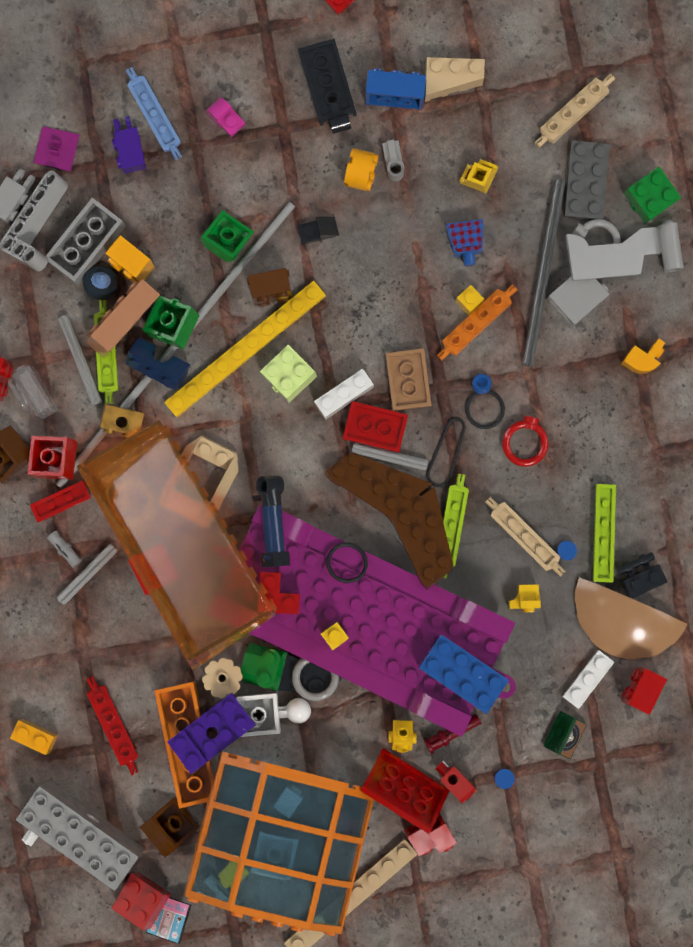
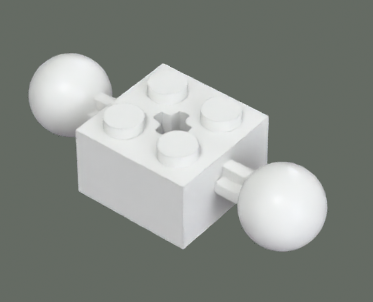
M278 692L241 695L237 697L241 706L256 723L253 728L241 737L280 734V718H288L294 723H303L308 720L311 714L309 703L302 698L292 699L287 706H279ZM257 709H260L261 712H264V715L261 717V719H258V716H254V713L257 712Z

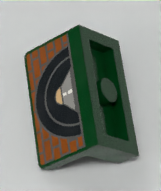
M560 711L545 741L544 747L571 759L587 724Z

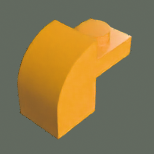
M661 339L656 340L648 353L634 346L621 364L634 373H649L660 365V362L654 358L659 359L665 350L662 348L665 342Z

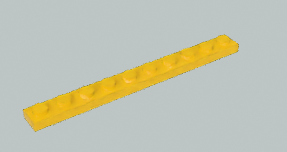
M312 281L164 403L178 418L326 297L325 293L315 281Z

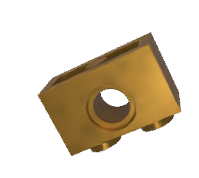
M104 404L99 427L103 428V432L114 434L115 431L122 432L123 437L133 439L134 435L139 436L144 413ZM125 417V426L118 427L116 425L117 418Z

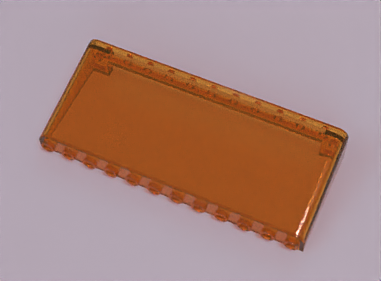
M159 420L79 464L77 468L192 670H195L274 617L277 607L272 599L267 600L265 596L267 591L262 582L258 584L255 580L257 577L256 572L252 566L248 568L245 561H247L244 552L237 550L235 545L238 543L233 534L228 535L226 531L228 528L223 518L219 519L216 515L218 510L215 504L208 502L207 497L209 495L204 486L199 487L197 482L200 480L195 471L190 472L188 459L185 455L181 457L179 453L181 450L176 440H171L169 437L172 435L167 425L163 426Z

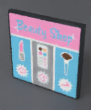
M169 897L152 928L147 929L146 933L180 944L192 905Z

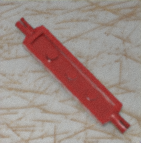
M94 676L86 679L91 689L87 693V697L120 766L127 765L131 776L134 775L133 769L135 773H138L139 771L134 763L138 755L106 687L98 686Z

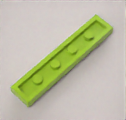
M595 484L593 582L613 583L616 485Z

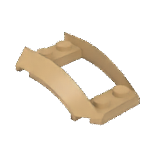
M203 435L186 445L173 469L158 503L163 509L167 508L200 524V527L211 528L225 496L239 472L237 452ZM193 454L226 470L209 506L176 490L177 484Z

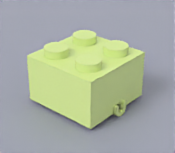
M289 345L260 371L263 377L273 386L272 389L276 393L279 392L289 403L317 377L315 371Z

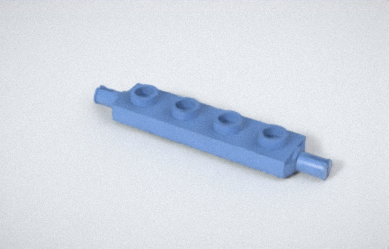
M133 67L130 68L132 74L127 69L126 73L131 79L127 86L164 152L171 151L175 160H179L178 157L182 158V155L177 147L181 144V141L144 76H137Z

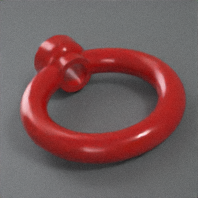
M524 415L523 421L512 424L504 433L502 448L505 456L513 464L529 467L539 463L545 457L549 441L545 430L538 424V418ZM522 428L534 430L541 440L539 452L530 459H521L515 456L510 448L512 435Z

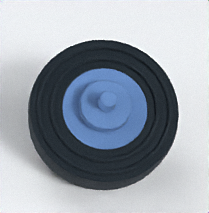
M95 266L85 273L83 287L90 297L97 300H106L116 293L118 278L110 268Z

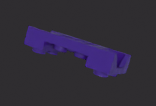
M232 692L167 741V743L190 774H192L253 728L256 723L247 714ZM209 727L217 729L218 735L216 738L208 737L207 729Z

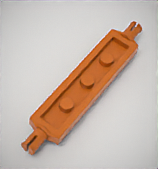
M512 284L505 292L497 289L442 340L444 349L437 354V357L443 361L449 354L457 356L512 304L510 297L517 291V288Z

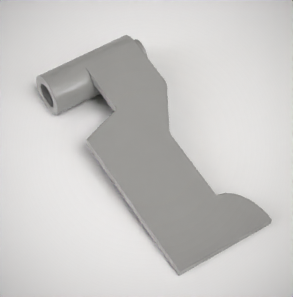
M673 220L662 221L661 225L657 227L641 228L623 243L589 246L587 241L578 235H565L572 281L640 275L645 255L662 254L664 271L667 273L684 269L678 225Z

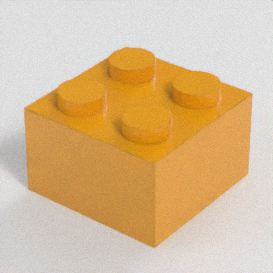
M121 235L105 253L109 258L107 261L118 272L122 270L125 277L132 283L135 281L139 283L142 279L145 280L155 268L151 259Z

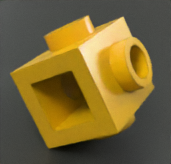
M393 720V731H389V743H392V750H397V752L401 753L412 751L413 744L417 742V732H413V721Z

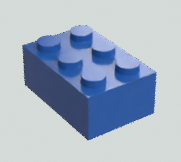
M378 68L368 70L365 105L422 110L426 76L419 72L404 74L399 70L384 72V70Z

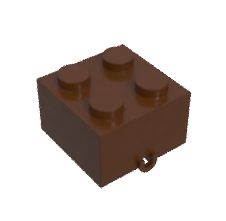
M282 268L248 275L247 283L250 285L254 305L265 307L270 305V302L284 303L288 302L289 298H292L288 279L290 277L289 269Z

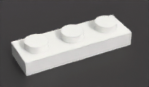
M597 650L562 697L579 709L614 664V661Z

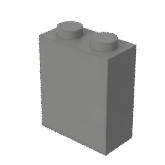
M570 277L549 295L547 300L573 328L609 296V293L607 292V286L602 282L599 283L596 279L572 281V277Z

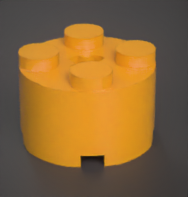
M352 148L349 156L351 159L347 164L344 186L371 191L379 155Z

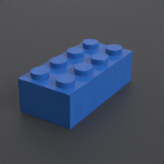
M442 634L439 635L418 667L485 714L489 712L509 681Z

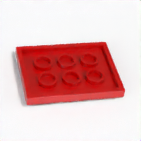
M384 748L379 753L360 789L361 792L427 834L432 830L450 792L448 788Z

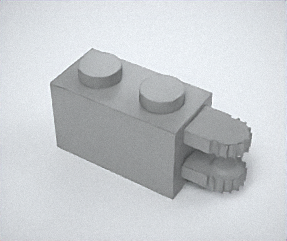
M19 169L13 179L6 177L0 186V220L8 225L15 221L19 215V209L28 201L29 189L35 180V177L30 175L23 186L19 183L25 174L23 169Z

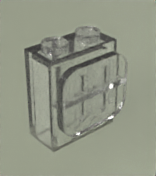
M22 365L15 370L16 373L12 374L16 383L11 380L8 384L24 411L29 414L34 412L36 416L45 419L60 410L37 370L30 365Z

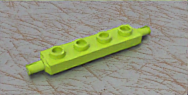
M99 300L100 312L94 314V326L95 324L99 326L102 324L100 320L107 312V300ZM116 346L105 358L96 352L98 391L105 393V404H109V402L114 404L113 393L119 391Z
M457 474L456 485L449 486L443 519L453 567L456 564L469 489L464 487L466 476L462 474V478L461 474Z

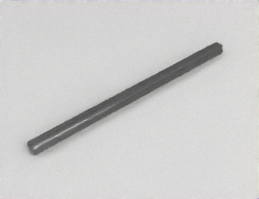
M556 179L554 182L523 358V365L528 367L533 366L565 187V180Z

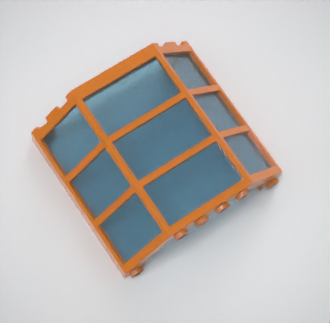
M221 751L186 882L184 896L188 897L187 901L199 903L200 901L231 911V915L243 918L244 914L251 916L253 921L263 923V919L271 921L273 926L283 927V924L291 926V930L298 932L306 929L323 932L331 936L342 934L374 799L361 792V786L353 785L352 788H349V783L258 760L253 764L251 758Z

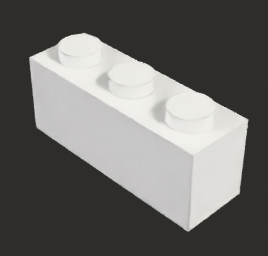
M361 369L315 400L314 403L326 420L371 390L374 384L365 371Z

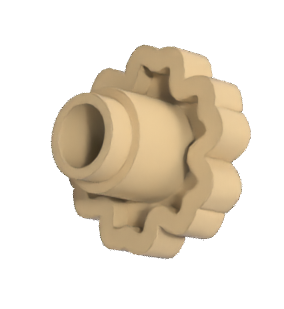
M221 658L218 662L214 660L205 667L207 675L202 678L204 688L211 690L212 696L222 699L232 692L235 694L241 688L239 681L242 680L243 674L239 666H234L232 659ZM221 674L226 676L225 682L219 680Z

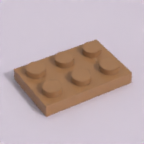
M424 348L386 353L393 411L431 407Z

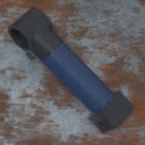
M278 475L261 476L256 482L258 493L253 494L252 499L253 501H261L265 546V553H261L262 567L289 566L290 555L289 551H285L281 502L284 481Z

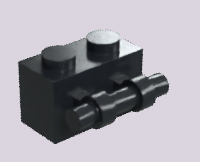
M652 552L646 555H639L638 559L624 562L623 566L616 568L619 575L626 573L628 578L620 581L627 597L633 599L668 582L660 564L650 567L649 562L655 559ZM642 565L644 570L634 574L633 569Z

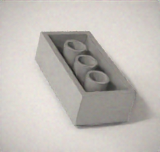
M91 198L46 255L48 263L79 286L83 281L85 273L95 266L126 227L124 222L95 199Z

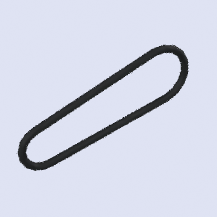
M452 418L448 421L427 470V479L435 487L446 486L452 478L466 429L464 421L460 418ZM460 421L463 425V430L449 478L444 484H435L430 479L431 468L451 422Z

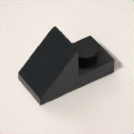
M316 217V221L297 225L302 245L339 236L335 217Z

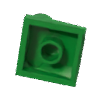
M222 210L201 236L200 241L209 251L224 261L232 262L237 259L238 254L255 231L249 229Z
M250 643L245 652L241 667V673L243 674L241 681L278 691L287 652Z

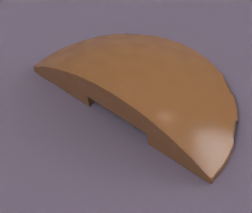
M578 578L574 596L578 622L582 630L590 638V641L610 655L632 660L656 656L673 645L687 626L686 623L639 601L588 580Z

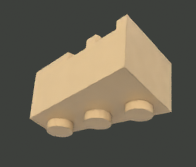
M427 57L425 102L457 91L461 92L482 86L485 59Z

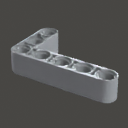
M54 171L47 172L0 242L1 250L35 271H42L46 267L48 259L30 245L68 188L67 181Z

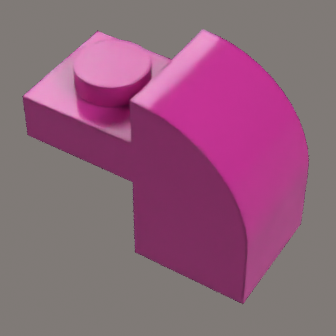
M222 97L206 110L207 115L219 128L222 127L231 138L246 125L232 109V106Z

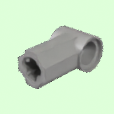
M389 140L382 143L387 176L391 181L397 182L404 176V164L402 162L399 141ZM397 167L401 171L399 173H392L391 169Z

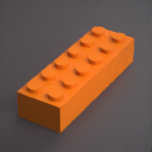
M196 681L154 690L179 808L206 803L208 802L215 775L212 759L190 774L167 743V741L203 715ZM219 790L217 793L216 800L220 798Z

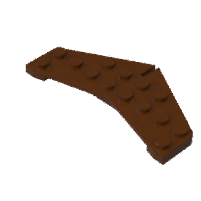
M356 453L346 455L325 471V476L338 487L342 486L383 513L391 521L416 570L419 582L426 590L451 571L453 560L435 486L423 496H420V494L431 487L432 483Z

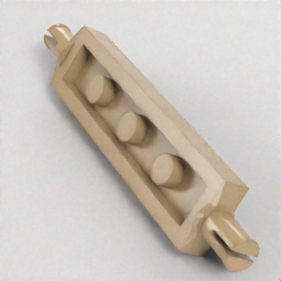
M609 74L603 81L597 78L592 80L540 127L542 136L534 144L538 148L547 141L554 144L609 94L607 86L615 80L614 76Z
M491 497L486 500L485 503L493 510L491 517L545 571L553 569L560 577L563 575L562 573L566 572L558 564L560 556L505 502L498 505Z

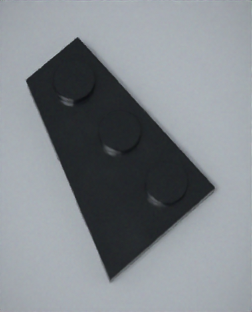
M287 654L278 691L297 692L293 686L292 672L300 658ZM310 662L302 668L300 682L307 691L320 693L330 685L331 672Z

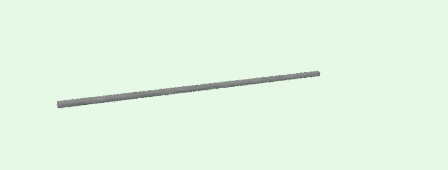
M291 202L285 206L198 311L200 316L195 327L295 208ZM170 345L158 361L167 362L178 348ZM145 375L120 407L128 409L152 379ZM103 428L100 429L76 458L74 473L106 436L107 433L103 432ZM59 479L56 485L62 489L68 482V479Z

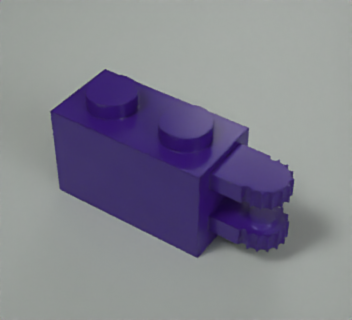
M127 116L125 117L127 129L120 130V122L118 119H113L116 132H114L115 138L112 139L114 150H118L119 157H116L118 168H122L124 174L147 169L137 127L132 128L130 117Z

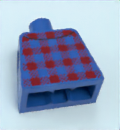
M483 219L446 224L445 229L454 257H463L465 267L476 265L474 255L481 254L483 248Z

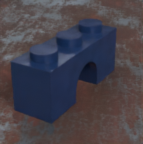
M139 337L129 350L125 364L162 383L164 386L177 391L187 377L190 364L174 355L168 362L157 361L153 357L156 346Z

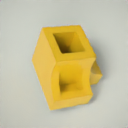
M482 159L478 163L474 162V165L467 164L460 179V184L487 194L498 166Z
M539 584L517 585L516 597L508 601V609H523V612H535V608H541Z

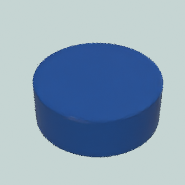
M478 374L473 378L472 388L476 393L486 394L491 389L492 381L489 376Z
M571 541L561 542L557 547V554L562 560H571L577 554V547Z
M500 769L496 772L494 781L498 787L508 789L514 784L515 777L510 770Z

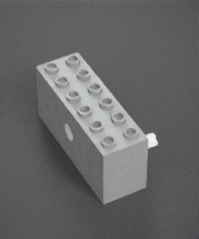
M51 780L38 787L16 819V821L29 829L22 838L26 845L32 846L36 839L40 837L114 891L123 882L146 849Z

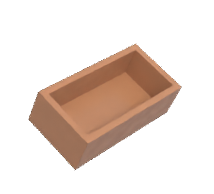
M143 279L139 283L135 281L125 293L127 296L122 295L113 306L114 310L111 311L109 309L100 320L102 324L100 326L95 324L87 335L89 339L86 343L103 358L106 357L160 296Z

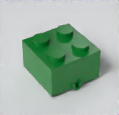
M660 166L623 192L631 203V209L638 213L644 223H647L681 199V196Z
M159 296L142 330L153 339L184 350L200 315L191 306L182 304L175 298L171 300Z

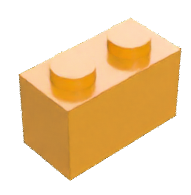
M20 719L10 739L47 755L51 752L58 734L25 719Z

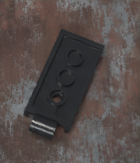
M335 39L299 48L298 53L320 126L324 125L323 122L329 121L332 134L351 129L348 115L352 114L354 117L357 116ZM334 96L336 98L335 102H330L328 100L329 97Z

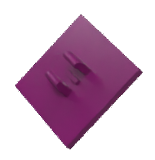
M42 126L33 163L71 172L80 135Z

